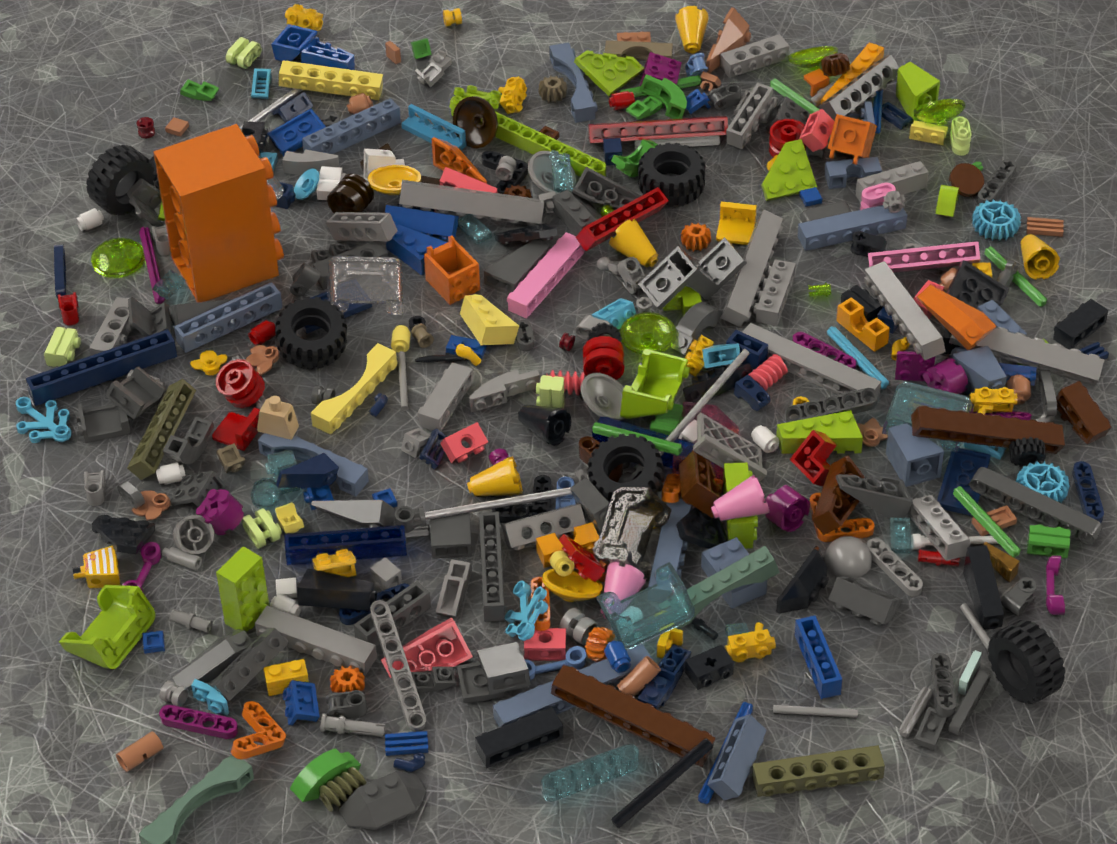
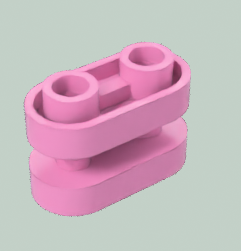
M881 183L865 188L862 191L860 210L883 205V197L890 191H896L895 186L891 183Z

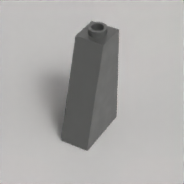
M533 239L484 270V284L509 295V293L517 288L519 282L526 278L528 272L535 268L538 261L543 259L550 249V245Z

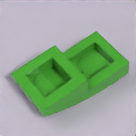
M188 79L181 88L180 94L196 100L212 101L219 91V87L205 81L200 85Z
M650 95L642 102L639 100L635 101L626 108V112L639 120L658 112L663 108V103Z

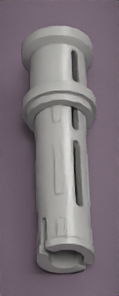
M323 713L320 732L332 731L338 732V735L346 732L384 738L386 724L349 720L344 716L332 717Z

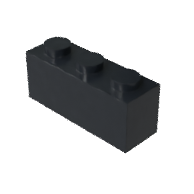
M1093 299L1082 303L1077 310L1069 313L1063 321H1059L1054 326L1053 340L1069 350L1075 348L1106 323L1108 309Z

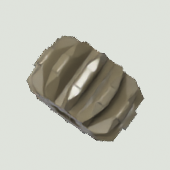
M550 75L549 78L544 77L539 84V95L542 97V100H547L548 103L551 101L556 103L557 100L562 101V98H565L567 94L566 82H564L563 78H558V76L552 77Z

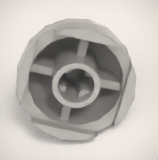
M190 515L182 518L173 530L175 545L181 551L197 555L206 552L214 541L212 524L205 523V519L200 515Z

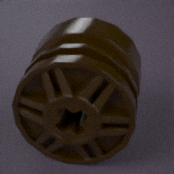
M350 173L345 175L327 196V203L334 214L335 212L362 213L374 199V191L367 180L357 174Z

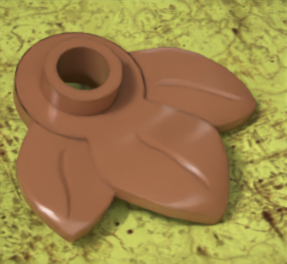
M258 345L250 349L252 354L246 358V361L253 367H257V372L263 375L273 367V363L278 361L279 350L275 346L266 347Z
M871 418L864 425L857 423L863 437V444L868 447L877 446L881 440L888 439V430L892 427H880L875 418Z
M142 491L141 494L144 497L145 504L137 509L133 508L132 513L137 516H145L147 521L154 520L162 514V511L170 507V498L164 493L157 494L155 491Z

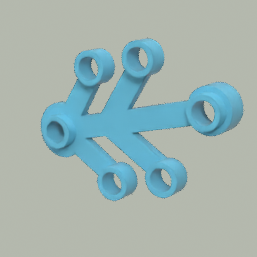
M20 397L16 400L17 410L21 414H28L38 421L18 422L16 425L18 433L25 434L30 429L50 430L44 432L31 431L29 438L32 443H38L41 439L47 438L64 442L71 438L72 432L67 426L70 413L67 409H61L58 412L59 425L54 423V413L58 409L55 400H49L45 403L46 417L32 407L30 398Z
M523 580L519 581L513 589V594L520 598L521 613L509 610L506 613L505 620L510 624L505 632L511 637L518 635L521 641H526L533 637L535 633L534 624L539 614H544L547 611L548 604L543 601L547 591L542 587H538L534 591L528 605V597L532 590L530 585ZM515 621H521L518 626L514 624Z

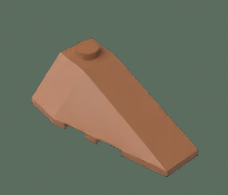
M731 7L723 21L725 24L723 31L719 30L717 42L713 44L706 60L707 73H711L720 66L721 53L745 46L746 42L750 41V25L735 8Z

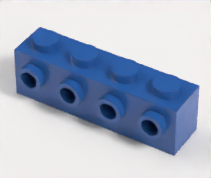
M386 205L385 213L391 214L396 226L399 224L432 237L433 234L440 235L439 239L448 240V237L451 235L456 238L459 216Z

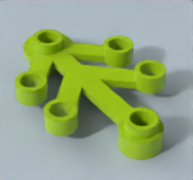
M468 85L466 92L461 87H455L453 93L455 96L450 100L449 105L451 109L455 110L457 104L463 99L462 97L478 96L488 101L493 109H498L502 95L496 90L488 93L478 91L477 87L473 85Z

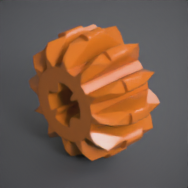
M691 222L690 226L685 225L681 232L682 245L687 250L692 249L693 252L695 250L701 252L702 248L707 249L711 242L710 228H707L706 224L700 225L699 222L697 224Z
M594 627L589 632L585 645L588 659L595 662L607 659L604 649L609 642L615 639V634H613L612 630L604 627Z
M351 665L348 668L341 666V670L335 669L334 675H331L332 693L354 690L362 691L365 688V677L363 673H360L358 667L353 669Z

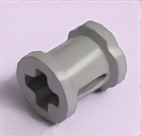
M641 297L636 301V307L638 308L636 312L637 319L643 322L649 321L652 318L651 307L653 303L648 297Z

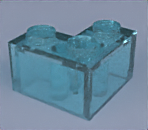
M285 450L267 455L268 463H265L267 475L270 474L272 476L269 477L272 489L276 488L278 495L301 490L300 488H278L276 486L280 471L297 464L293 450Z

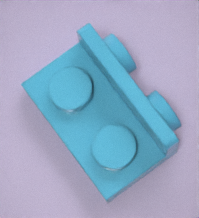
M622 298L592 314L595 318L608 321L617 329L638 318L633 302Z

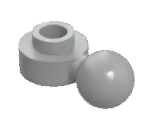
M600 257L598 259L597 267L600 270L606 271L609 269V271H612V274L620 275L617 269L620 261H610L608 257Z

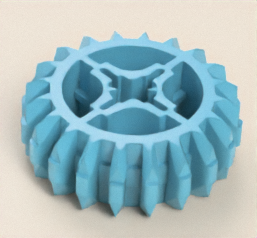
M993 199L992 202L986 200L985 203H980L976 207L972 215V224L975 232H979V236L984 235L985 239L992 238V241L994 239L1000 241L1002 238L1007 240L1008 237H1013L1014 234H1017L1021 225V216L1018 209L1014 208L1013 204L1008 205L1007 201L1001 202V200L995 201Z
M1036 461L1035 464L1029 463L1027 466H1023L1016 479L1017 483L1060 503L1066 499L1070 487L1065 471H1060V466L1054 467L1053 463L1048 465L1045 461L1042 464Z

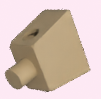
M271 396L265 400L260 409L257 430L258 432L292 440L299 427L293 406L289 403L281 402L279 396Z

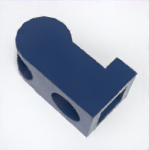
M749 375L735 383L734 395L738 399L742 397L753 410L759 411L770 403L769 394Z

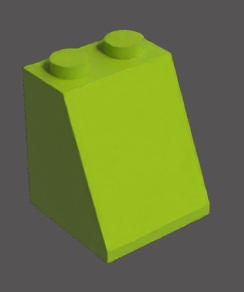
M912 62L902 65L897 71L896 97L905 112L913 118L914 122V120L917 121L937 108L940 80Z

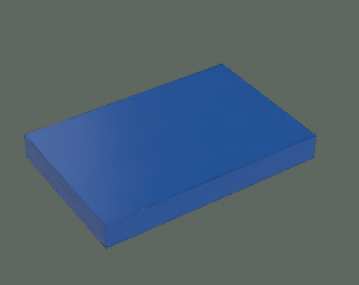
M311 108L270 131L268 137L284 157L286 151L294 152L303 146L302 138L326 128V126Z

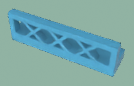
M413 104L408 106L409 117L401 123L402 129L432 143V138L435 137L457 146L460 150L466 147L465 130Z

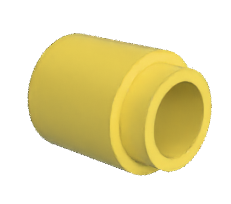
M399 325L392 331L391 348L396 352H406L409 350L411 333L406 326Z
M556 551L550 558L552 568L560 576H567L574 570V562L568 558L569 555L564 551Z

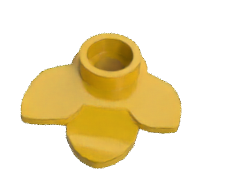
M206 350L200 354V359L191 361L190 365L195 370H203L206 375H215L220 371V365L226 363L227 355H217L212 350Z

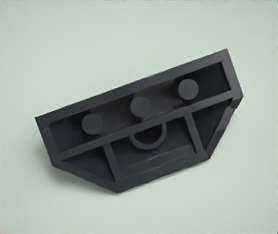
M818 546L813 548L810 555L778 597L777 613L781 614L808 608L811 602L817 600L821 588L824 589L829 581L827 577L828 568Z

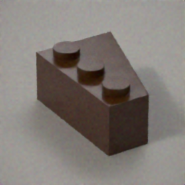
M1080 380L1061 389L1056 396L1057 410L1062 414L1061 419L1064 422L1068 420L1074 426L1072 430L1086 444L1106 436L1112 428L1109 420L1102 414L1098 404L1093 401L1087 388L1082 385Z
M692 450L679 464L681 497L686 504L693 505L713 518L714 515L711 507L714 506L713 502L721 497L720 491L722 488L719 484L716 485L714 478L716 474L710 460Z

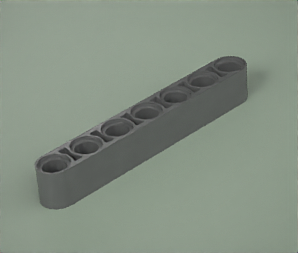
M978 468L969 483L970 488L976 493L1004 506L1007 505L1010 509L1052 528L1063 527L1064 529H1070V537L1083 544H1094L1102 530V525L1099 521L988 468Z

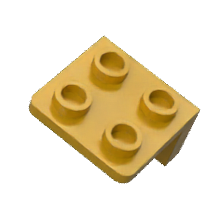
M721 201L716 241L720 242L725 237L730 243L748 245L756 223L757 205Z
M348 549L338 550L333 555H328V553L319 554L316 558L312 559L313 567L317 571L346 577L356 576L354 564L356 563V558L352 551H348Z

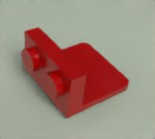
M254 408L248 417L229 412L212 434V439L228 446L235 443L237 449L245 451L258 433L260 409Z

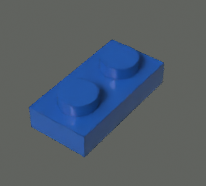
M451 335L446 346V353L456 354V346L464 344L470 347L482 360L487 345H480L476 339Z

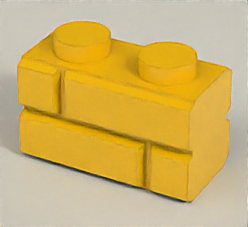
M304 659L263 668L268 696L283 694L284 689L288 687L291 680L309 683Z

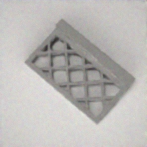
M700 412L697 415V442L693 445V451L723 469L724 463L748 462V470H752V475H755L759 482L767 476V470L762 468V449L703 413Z

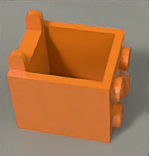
M836 114L828 149L831 150L829 158H834L835 151L853 155V164L857 165L859 157L869 158L877 125Z
M452 235L448 237L447 243L435 249L432 246L427 247V253L424 254L426 281L449 305L460 301L465 295H471L480 290L479 263Z

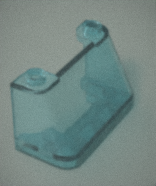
M901 382L895 390L883 425L882 434L888 435L889 428L907 423L912 427L911 415L918 406H928L929 408L936 409L946 408L952 411L962 410L971 413L972 402L964 395L911 382ZM940 440L943 448L958 452L962 443Z
M670 562L660 566L655 571L654 576L657 584L620 601L614 592H606L596 597L617 641L622 642L625 649L636 647L690 621L694 617L695 609L685 585Z

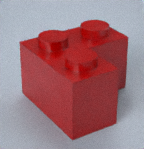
M812 430L790 460L813 484L823 487L830 469L826 459L837 445L825 433Z

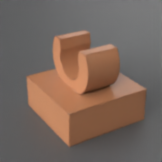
M702 72L700 76L703 81L700 85L702 90L708 85L710 86L709 92L714 87H720L721 81L718 76Z

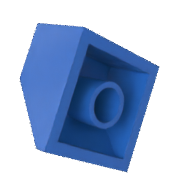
M288 24L271 43L275 60L292 61L315 37L317 31Z

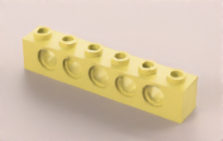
M283 60L279 71V86L351 97L365 93L371 99L379 100L383 88V74Z

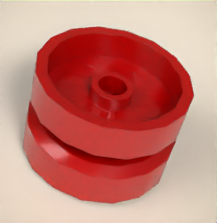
M782 119L773 123L770 127L769 153L771 156L779 155L785 143L800 140L799 138L805 125L794 119Z
M599 336L587 341L583 346V372L585 376L592 373H601L615 380L621 378L625 368L624 348L621 342L609 336Z
M243 359L228 362L220 369L216 377L218 391L236 408H245L253 405L259 400L265 389V382L262 376L248 361Z

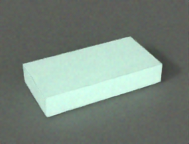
M973 651L960 678L958 693L966 695L980 666L981 652Z

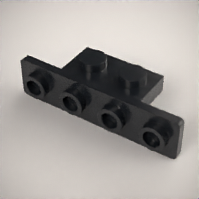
M746 363L739 366L714 396L734 389L737 381L752 373L751 365ZM724 365L713 367V370L699 372L697 376L691 378L692 385L683 388L686 405L696 404L728 367Z

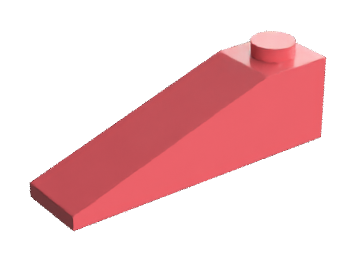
M453 618L433 627L402 646L411 672L431 671L432 667H455L473 657ZM384 657V658L381 659V661H382V663H383V665H384V667H385V669H386V671H387L389 677L391 678V675H390V672H389V669H388V666H387V663H386V660H385V657ZM395 661L392 667L400 670L404 667V664L401 661Z

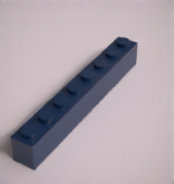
M167 329L25 378L29 395L34 405L37 406L49 400H54L121 377L136 367L144 369L177 357L175 341Z

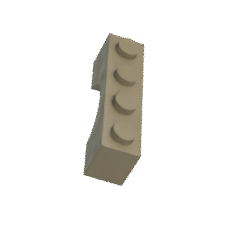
M606 40L604 53L616 54L617 57L623 58L631 56L635 59L647 61L649 53L652 52L672 59L673 43Z

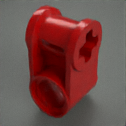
M76 292L63 296L58 294L63 323L65 325H75L79 322V306Z

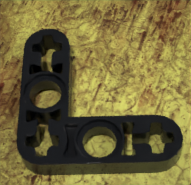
M485 151L481 155L482 165L496 170L501 157L506 155L494 151ZM515 159L517 166L513 171L512 178L516 179V181L500 180L496 186L498 193L503 194L506 187L511 188V185L517 186L521 184L528 174V164L526 162Z
M539 475L534 479L533 494L552 490L551 478L549 476ZM542 483H544V490L541 489ZM547 499L544 502L533 501L532 504H516L493 508L492 512H503V514H499V522L508 523L530 517V512H532L533 516L550 511L551 499ZM518 511H524L526 513L523 516L516 515Z

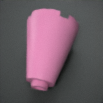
M755 475L713 502L714 506L711 507L714 517H719L720 521L769 513L767 502L764 503V493Z
M612 562L607 567L601 613L609 621L616 620L626 611L646 582V579H643L644 574L631 565L626 564L625 567L619 566L620 562Z

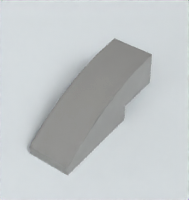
M306 149L303 154L286 151L282 159L283 172L287 174L302 175L311 168L318 170L320 174L321 166L340 167L338 155Z
M451 559L448 573L443 581L436 614L456 617L473 569L471 563Z

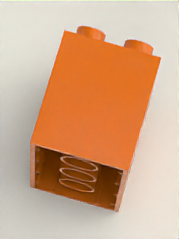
M234 124L153 151L171 257L197 302H206L279 276L277 261L284 258V253L277 238L274 239V234L279 233L281 228L276 214L271 212L270 207L277 205L276 195L270 184L267 185V180L272 179L274 174L268 158H258L259 148L253 135L245 137L239 126Z

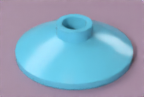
M311 168L300 176L294 187L296 199L303 200L315 192L319 181L318 170Z

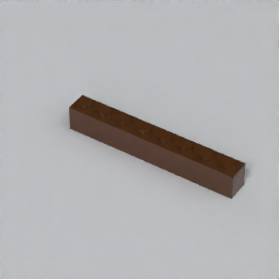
M918 406L911 415L912 434L916 437L1009 448L1011 442H1016V439L1022 440L1023 437H1026V439L1033 437V439L1039 438V440H1043L1045 453L1057 454L1065 446L1063 425L1053 422L1021 420L1016 417L1006 418L1000 415L990 416L983 415L982 413H967L962 410L952 411L946 408H929L928 406Z
M563 664L552 683V695L679 757H684L705 738L710 740L714 747L715 737L709 732L696 729L690 723L682 722L674 718L670 713H663L649 703L638 701L634 696L624 694L612 685H605L593 676L582 674L574 667H568ZM712 749L695 764L703 767Z

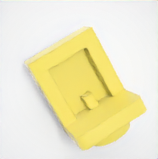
M291 502L275 508L279 526L285 533H295L299 529L304 528L303 520L298 516L294 503Z

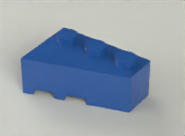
M316 36L301 52V63L355 70L353 54L341 48L335 49L328 42L324 44Z
M398 224L396 226L398 231L390 241L386 242V249L420 275H424V254L427 253V247L432 246L435 249L447 242Z

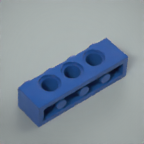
M816 616L797 619L794 635L820 698L841 695L842 677Z

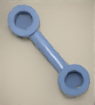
M574 646L567 651L565 660L535 666L531 660L525 659L529 669L530 680L536 674L559 670L563 664L568 667H574L577 670L582 669L586 663L585 649L580 646Z

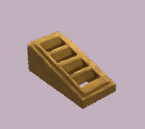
M985 542L983 545L988 547L992 567L1005 580L1011 582L1018 574L1020 561Z

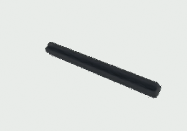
M705 738L612 817V823L617 828L623 826L713 748L710 740Z

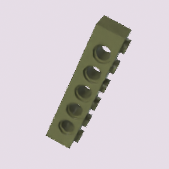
M184 379L168 387L127 467L140 480L156 472L164 456L163 449L170 436H174L196 392Z
M879 745L753 763L752 778L757 797H769L781 793L790 794L795 791L835 787L842 784H856L869 780L876 781L884 778L885 764Z

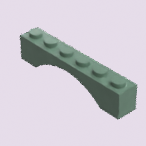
M764 546L658 606L669 627L680 629L691 623L705 606L722 594L743 585L762 583L780 572L771 553Z
M232 755L223 759L218 767L208 772L204 779L198 784L193 785L184 796L178 798L170 808L160 813L156 820L142 829L139 833L141 844H176L182 825L198 807L216 797L239 792L254 779L252 766L243 759H237Z

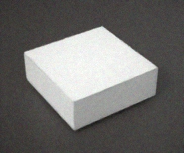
M296 577L276 579L277 596L282 594L289 598H297Z

